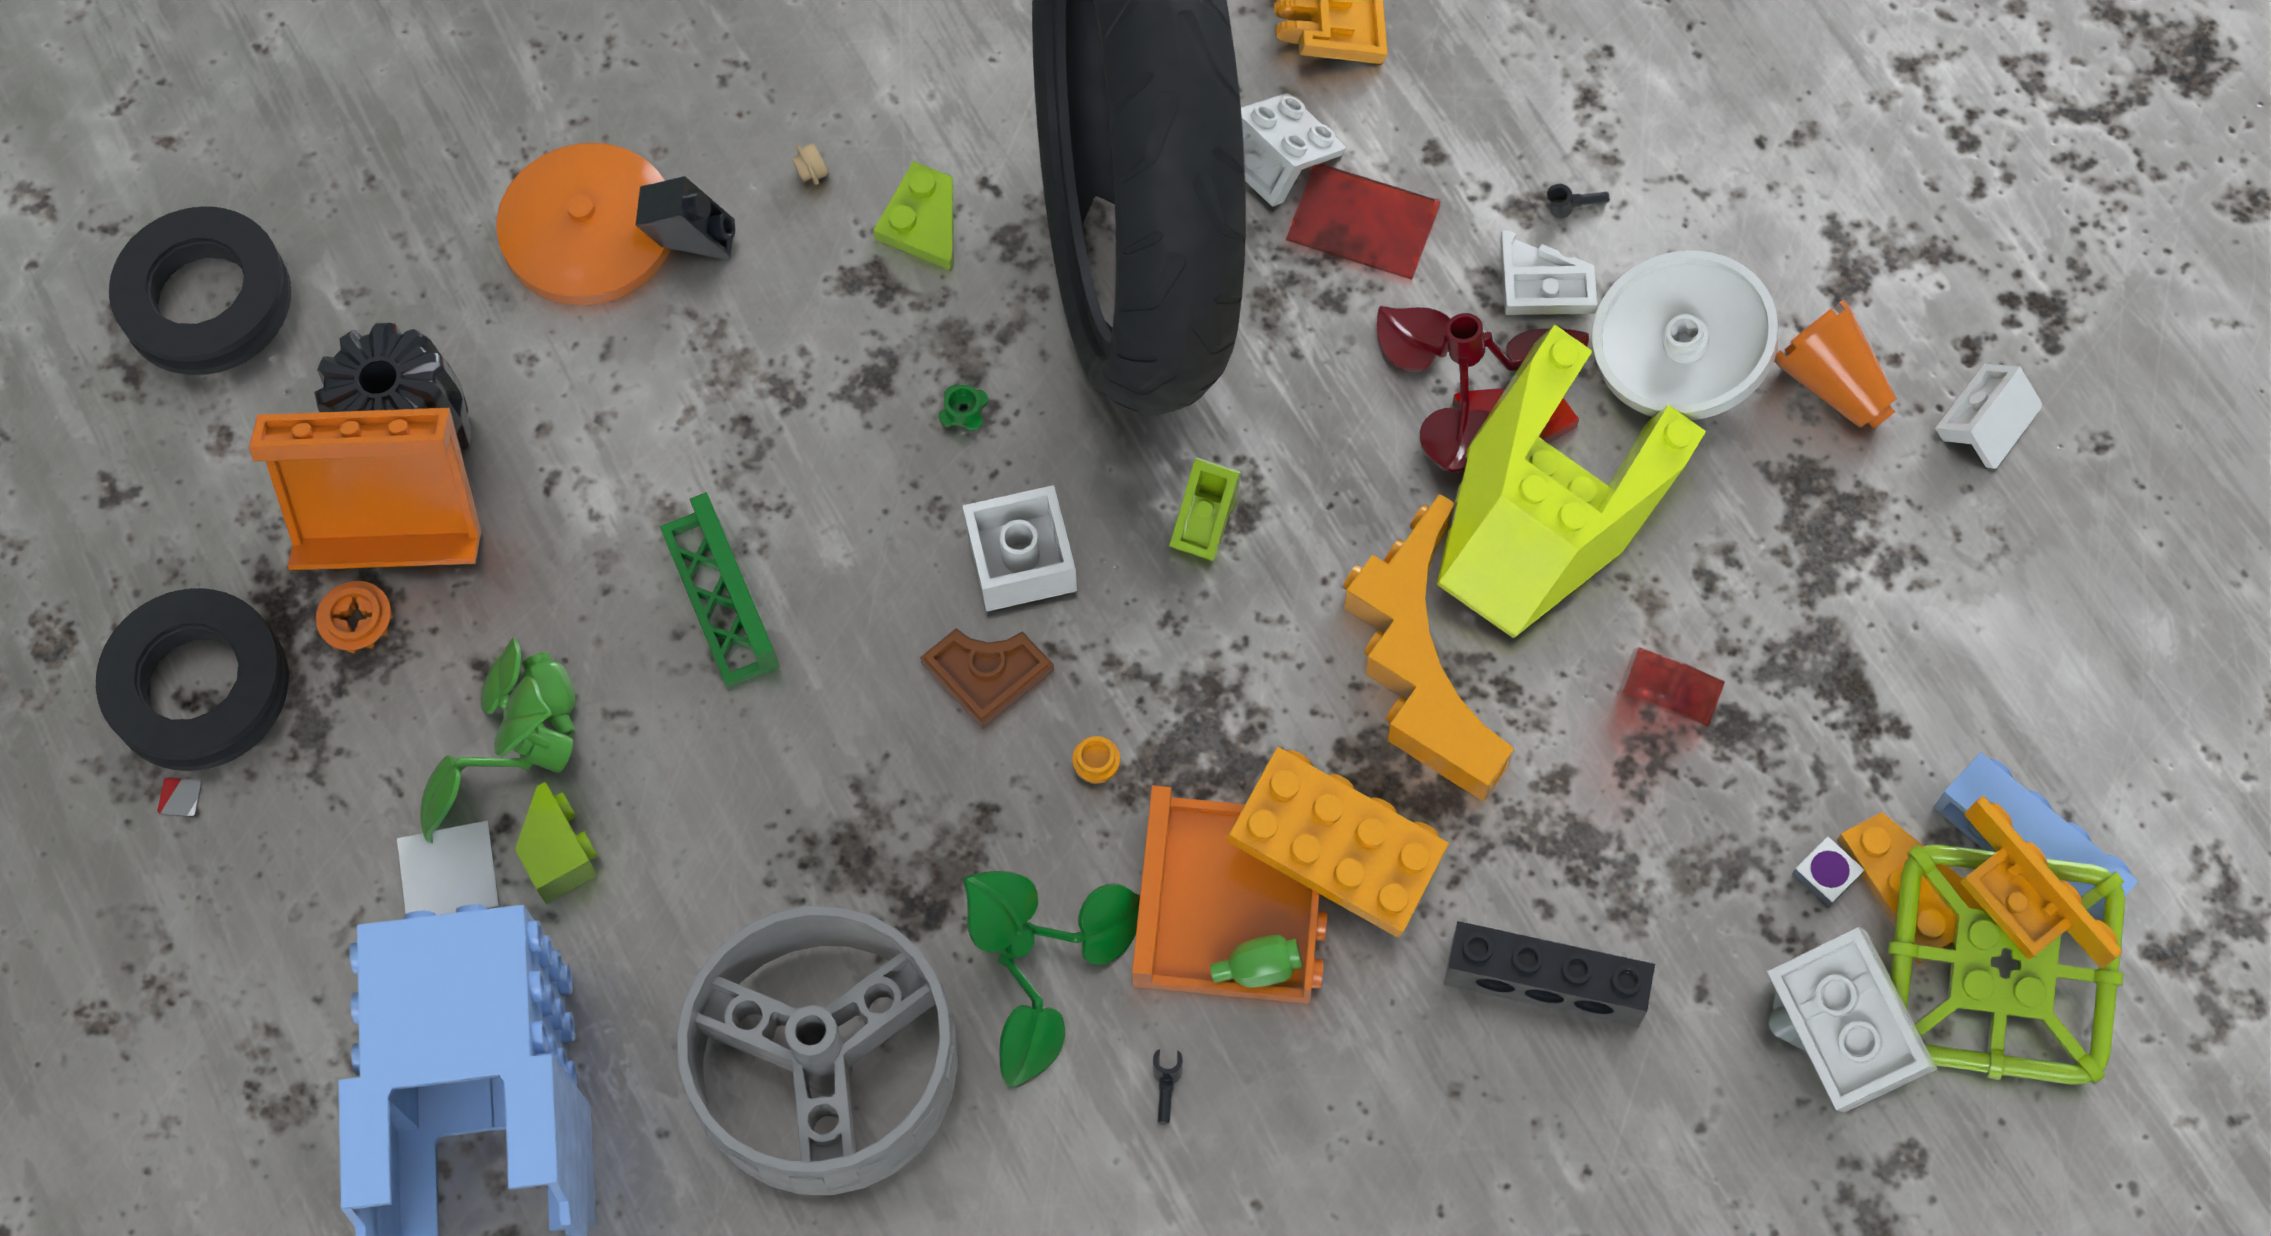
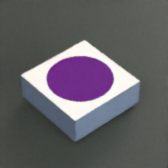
M1827 837L1795 868L1792 874L1823 903L1830 907L1862 875L1865 869Z

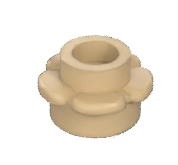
M814 143L803 148L800 145L796 146L799 155L791 159L801 179L805 182L812 178L814 184L818 185L819 179L829 175L820 153Z

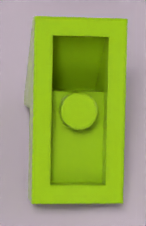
M1197 457L1194 459L1169 547L1211 561L1217 558L1229 514L1237 505L1240 471Z

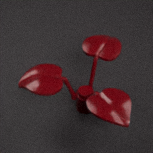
M1379 307L1377 314L1378 340L1383 354L1392 365L1405 371H1423L1432 365L1436 355L1446 357L1448 352L1450 358L1459 365L1460 411L1453 408L1439 409L1425 418L1420 428V443L1424 453L1442 470L1450 472L1465 471L1467 448L1490 414V412L1484 410L1469 411L1468 367L1476 365L1483 358L1486 351L1485 347H1487L1507 370H1517L1535 342L1550 328L1534 329L1518 334L1508 342L1506 356L1493 341L1492 333L1483 332L1481 320L1473 314L1461 313L1450 319L1443 312L1431 308ZM1562 329L1586 347L1588 346V333L1572 329Z

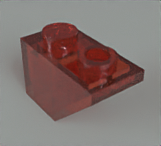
M1638 647L1633 649L1617 694L1709 727L1725 681L1685 663Z

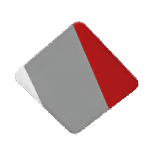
M165 778L157 812L159 814L193 816L197 807L201 781Z

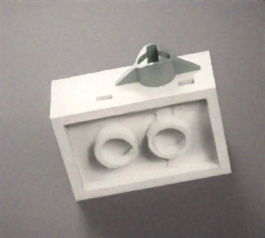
M1858 927L1767 971L1776 988L1773 1011L1769 1018L1770 1030L1774 1035L1808 1053L1837 1111L1847 1112L1937 1070L1870 936L1863 929Z

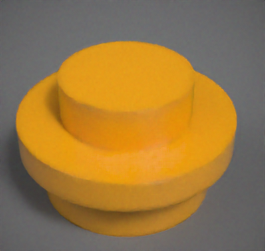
M1091 736L1085 738L1078 743L1073 751V768L1076 774L1086 782H1106L1114 777L1119 769V750L1111 740L1105 737Z

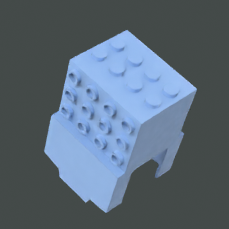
M471 904L458 907L456 913L436 915L431 911H413L405 914L404 919L357 925V942L351 943L349 954L352 971L354 974H358V992L352 993L350 1005L353 1022L359 1024V1043L353 1044L351 1055L354 1073L360 1075V1077L339 1080L341 1210L354 1225L356 1236H440L437 1144L440 1138L506 1129L509 1189L547 1185L549 1230H565L567 1236H588V1227L597 1226L591 1105L577 1088V1070L574 1060L568 1061L567 1043L575 1041L574 1018L572 1012H566L565 995L572 994L573 991L572 973L570 965H564L560 950L553 949L551 937L543 934L540 921H534L524 905L488 909L484 905Z

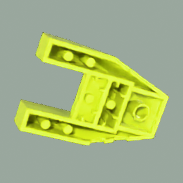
M1555 324L1535 342L1467 448V463L1455 500L1457 503L1452 527L1448 531L1436 585L1512 638L1524 631L1623 553L1682 472L1706 433L1700 426L1670 405H1667L1647 421L1608 485L1545 442L1539 435L1592 353V350Z

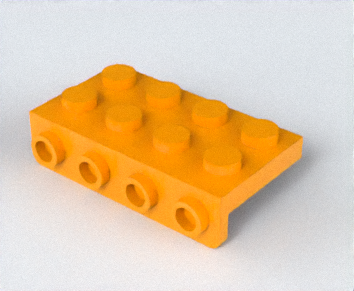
M1278 746L1225 840L1397 938L1404 932L1449 845V842L1439 837V833L1433 827L1422 822L1413 823L1397 814L1396 809L1387 801L1365 796L1356 791L1353 784L1346 778L1337 774L1328 775L1312 766L1311 761L1303 754L1294 750L1285 751Z

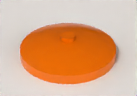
M580 143L561 147L542 155L527 165L513 179L498 209L497 238L508 267L514 276L529 290L545 299L562 304H601L616 300L635 291L655 275L671 250L670 248L661 247L635 226L640 186L665 180L655 167L643 157L615 145Z

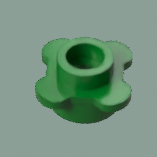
M968 385L948 387L944 392L945 407L938 415L940 423L945 427L958 425L966 427L968 431L979 430L983 425L981 417L983 407L988 404L987 394L983 390H976ZM963 405L968 407L966 411H960L959 408Z

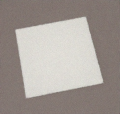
M488 820L436 830L432 834L433 843L427 842L423 833L397 838L406 914L413 911H431L436 915L456 913L458 907L471 904L484 905L487 908L499 906Z

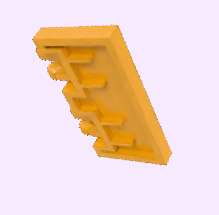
M1276 0L1274 2V14L1276 17L1278 16L1279 19L1282 18L1283 20L1288 19L1276 25V37L1280 41L1299 44L1300 55L1383 64L1388 55L1383 0Z

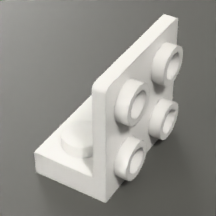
M1282 94L1241 108L1245 181L1272 207L1284 202L1302 169L1342 156L1346 149V146L1335 137L1334 132L1329 127L1321 124L1305 109L1304 104L1299 99L1290 94Z

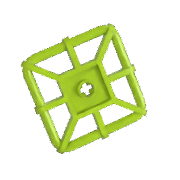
M1942 844L1926 845L1924 847L1916 845L1907 852L1909 858L1905 861L1901 874L1894 941H1889L1888 954L1893 955L1890 977L1907 1009L1913 958L1951 963L1947 999L1914 1023L1920 1036L1924 1035L1958 1008L1991 1013L1987 1052L1925 1044L1935 1065L1984 1072L1986 1078L1998 1080L2001 1079L2002 1075L2069 1085L2086 1084L2088 1082L2095 1085L2105 1078L2103 1071L2107 1068L2111 1055L2117 986H2123L2124 973L2119 972L2120 956L2103 969L2099 966L2098 969L2060 965L2058 964L2060 935L2033 958L2028 960L1985 910L1969 908L1935 865L1942 864L1976 869L1994 855L1995 851ZM2046 858V866L2059 880L2094 885V887L2081 896V905L2086 910L2103 897L2105 898L2103 922L2114 932L2118 941L2117 945L2121 948L2125 894L2121 886L2124 880L2118 872L2111 873L2107 869L2093 864ZM1922 875L1956 916L1953 950L1914 944ZM2002 949L2010 951L2011 959L2018 962L2017 970L2010 971L2008 978L2000 977L1999 969L1991 966L1992 957L2001 956ZM2057 978L2097 983L2089 1055L2053 1012ZM2007 1015L2040 1020L2075 1065L2004 1055Z

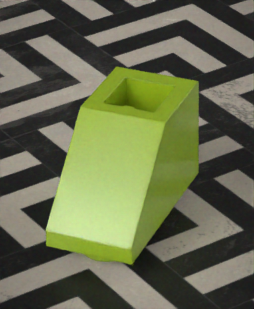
M546 781L536 787L515 851L545 904H548L597 877L598 875L590 861L598 857L585 831L575 835L568 821L576 818V815L564 793L561 792L554 796Z

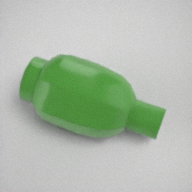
M548 652L537 653L526 658L522 662L525 671L520 681L525 677H531L536 680L541 697L552 712V715L545 719V721L552 723L554 731L571 736L576 732L569 716L575 705V694L565 667L558 661L552 660Z
M1279 934L1262 936L1241 943L1232 951L1228 960L1210 964L1214 983L1234 979L1240 985L1249 988L1284 982L1291 977L1294 969L1303 967L1296 938L1286 940Z

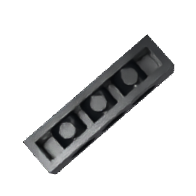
M1457 921L1443 985L1639 1027L1648 1010L1655 964Z

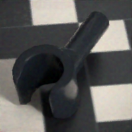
M1564 184L1552 185L1547 190L1548 200H1565L1562 203H1554L1550 206L1552 215L1561 219L1568 217L1573 207L1608 203L1610 200L1608 191L1572 194L1571 189Z
M1158 1049L1153 1056V1075L1159 1081L1158 1090H1160L1157 1123L1170 1124L1172 1091L1174 1090V1083L1182 1076L1183 1058L1180 1051H1177L1176 1066L1171 1069H1165L1159 1064L1160 1049Z

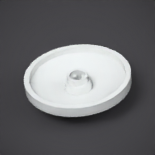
M1694 250L1675 251L1658 255L1641 262L1624 273L1603 297L1597 309L1592 330V344L1599 372L1608 388L1617 398L1632 409L1654 417L1667 405H1670L1690 420L1718 415L1749 397L1769 373L1776 357L1779 342L1776 308L1771 295L1762 281L1747 267L1731 258L1712 252Z

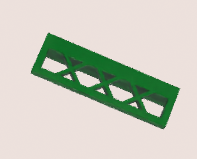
M707 492L690 498L694 513L660 526V529L728 689L777 669L779 664ZM700 526L704 538L697 553L678 547L674 536ZM708 549L710 550L713 559L705 557ZM683 559L692 562L689 569H687ZM700 565L720 573V578L713 592L696 587L693 584ZM724 588H726L730 598L721 596ZM700 598L708 600L705 609L703 608ZM717 604L736 611L737 616L729 632L712 626L709 622ZM741 626L747 638L738 635ZM716 637L725 640L721 648ZM733 643L751 649L756 662L730 672L726 658Z

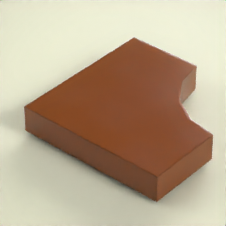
M956 628L920 657L921 664L982 729L1054 670V664L1023 631L1007 640L985 642L972 639Z

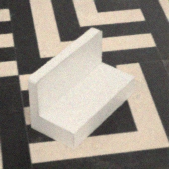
M1984 364L1935 429L1943 441L1972 444L1985 467L1996 469L2041 410L2042 402L2020 366Z

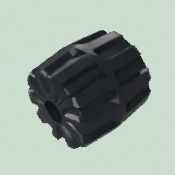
M375 323L370 334L362 336L356 330H352L340 337L341 350L334 357H322L317 371L323 383V388L314 392L319 412L450 408L460 450L469 447L472 429L467 415L468 407L461 383L431 339L420 331L411 329L402 334L395 323Z

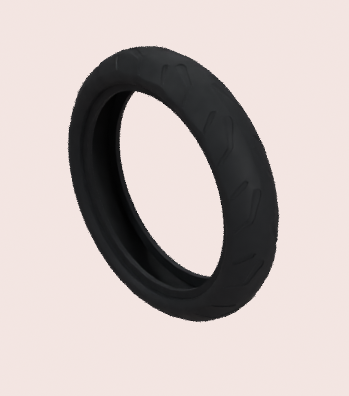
M1032 0L1034 90L1046 214L1064 313L1078 359L1088 381L1114 404L1147 415H1161L1180 410L1199 400L1224 373L1234 349L1242 301L1246 242L1244 141L1236 57L1227 0ZM1096 196L1115 205L1116 274L1113 327L1105 321L1098 302L1082 225Z

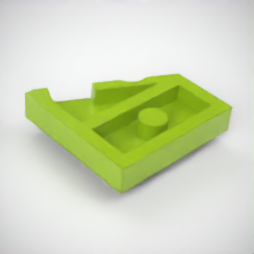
M913 161L873 229L874 239L951 271L954 266L953 177Z

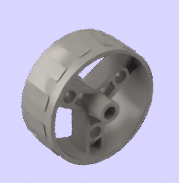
M807 905L778 911L752 922L736 932L714 951L698 971L684 999L677 1029L678 1067L686 1095L689 1099L688 1103L712 1143L729 1157L737 1168L771 1187L802 1195H836L864 1189L895 1174L916 1157L939 1129L952 1100L959 1061L957 1058L956 1026L943 984H940L937 975L922 952L894 927L870 914L840 906ZM817 946L851 947L877 954L888 960L887 963L824 1008L809 1005L798 1009L739 985L764 964L787 953ZM887 997L894 1001L893 1005L885 1012L876 1013L869 1010L871 1004L879 998ZM934 1006L938 1013L940 1041L935 1069L922 1098L900 1125L880 1141L860 1151H856L850 1087L852 1065ZM758 1014L762 1016L761 1022L755 1028L750 1030L739 1028L741 1021L748 1015ZM855 1016H861L865 1025L844 1043L838 1027ZM778 1026H785L786 1041L790 1050L772 1041ZM708 1037L793 1072L801 1161H788L759 1153L733 1138L713 1119L704 1090L703 1059ZM810 1087L820 1093H835L831 1097L820 1096L811 1099ZM826 1116L838 1118L836 1128L830 1133L818 1134L814 1132V1127L821 1118Z

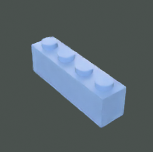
M1982 752L1974 758L1944 791L1933 807L1983 850L1995 851L1964 815L1976 800L1984 796L1990 803H1996L2001 806L2010 816L2013 824L2012 828L2025 842L2029 841L2036 845L2047 859L2093 864L2105 868L2111 873L2117 871L2124 880L2121 886L2124 889L2125 896L2139 881L2130 874V869L2121 859L2104 853L2091 842L2089 835L2083 828L2077 824L2066 822L2051 809V805L2041 794L2032 790L2028 791L2012 778L2010 770L2003 763L1996 759H1989ZM2066 881L2077 890L2080 896L2094 887L2091 884ZM2103 897L2087 909L2088 913L2095 920H2101L2102 922L2105 898Z

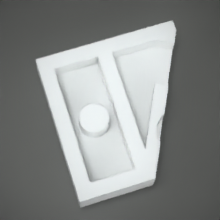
M1502 230L1500 247L1505 315L1596 313L1597 292L1594 265L1575 257H1565L1558 250L1543 244L1538 249L1516 240V233Z

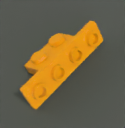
M1981 796L1964 813L1965 817L1995 849L1996 853L1968 874L1960 883L2028 960L2033 958L2066 930L2101 969L2123 953L2117 945V937L2111 928L2101 920H2095L2081 905L2082 899L2077 890L2068 882L2060 881L2046 866L2047 860L2042 851L2033 843L2025 842L2012 828V820L2001 806L1996 803H1990L1986 797Z

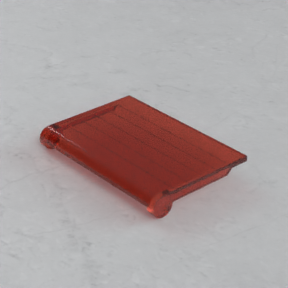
M1319 163L1312 167L1309 181L1292 220L1286 240L1413 280L1442 200Z

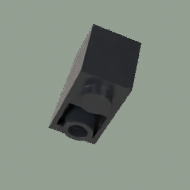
M686 176L640 186L635 226L658 245L720 259L731 258L732 241L735 236V219Z

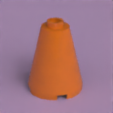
M1842 300L1834 308L1838 315L1832 308L1829 309L1790 341L1791 344L1784 349L1788 353L1787 357L1779 350L1776 353L1774 362L1859 428L1869 423L1875 429L1896 412L1890 404L1897 397L1851 307L1845 300Z

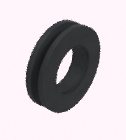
M209 206L191 207L159 217L142 228L129 240L113 266L109 282V300L117 323L134 348L146 360L157 367L177 374L208 375L223 372L245 363L260 353L274 339L289 311L291 281L287 267L273 241L255 221L241 213L225 208ZM204 258H222L238 264L242 269L244 277L240 293L233 304L217 317L193 324L176 323L164 318L160 314L158 303L161 290L170 276L184 265Z
M189 588L169 592L151 599L132 611L115 628L102 650L97 665L95 679L96 695L100 710L109 726L141 758L157 766L172 770H204L223 765L242 756L259 743L270 731L278 719L286 700L289 683L288 664L279 640L252 606L238 597L223 591ZM194 640H216L229 645L234 650L238 661L237 680L227 698L212 711L192 719H170L157 714L152 709L148 698L150 678L159 661L174 648Z

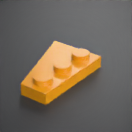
M1880 812L1841 833L1837 840L1844 851L1865 869L1861 877L1896 928L1901 874L1905 861L1909 858L1907 852L1916 845L1924 846L1886 814ZM1935 864L1969 908L1984 910L1960 883L1963 878L1948 865ZM1922 875L1914 944L1946 949L1953 945L1956 916ZM1916 959L1918 963L1924 961L1923 959Z

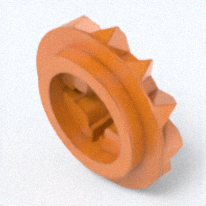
M351 581L340 584L329 591L318 606L316 612L318 632L335 651L341 649L354 654L356 650L365 647L373 649L374 643L381 636H388L387 627L390 620L393 619L390 601L380 588L371 583ZM357 603L359 610L367 618L359 620L355 631L352 632L351 626L344 619L352 617Z

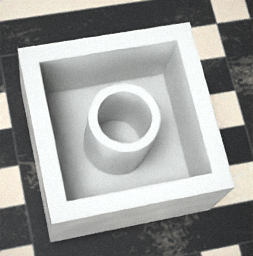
M1054 485L962 505L966 531L986 612L1077 591L1076 568Z

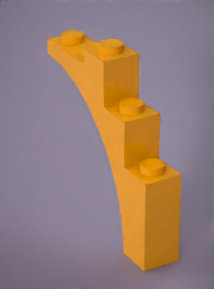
M1439 494L1430 507L1425 504L1420 507L1410 524V528L1413 531L1405 542L1398 539L1393 544L1384 561L1372 554L1363 568L1356 565L1351 570L1342 587L1346 590L1344 609L1378 630L1364 651V654L1368 656L1365 674L1401 696L1394 703L1386 717V721L1390 723L1387 741L1484 802L1509 767L1514 747L1487 728L1458 696L1441 667L1429 632L1425 600L1427 575L1434 553L1452 523L1455 507L1454 502Z

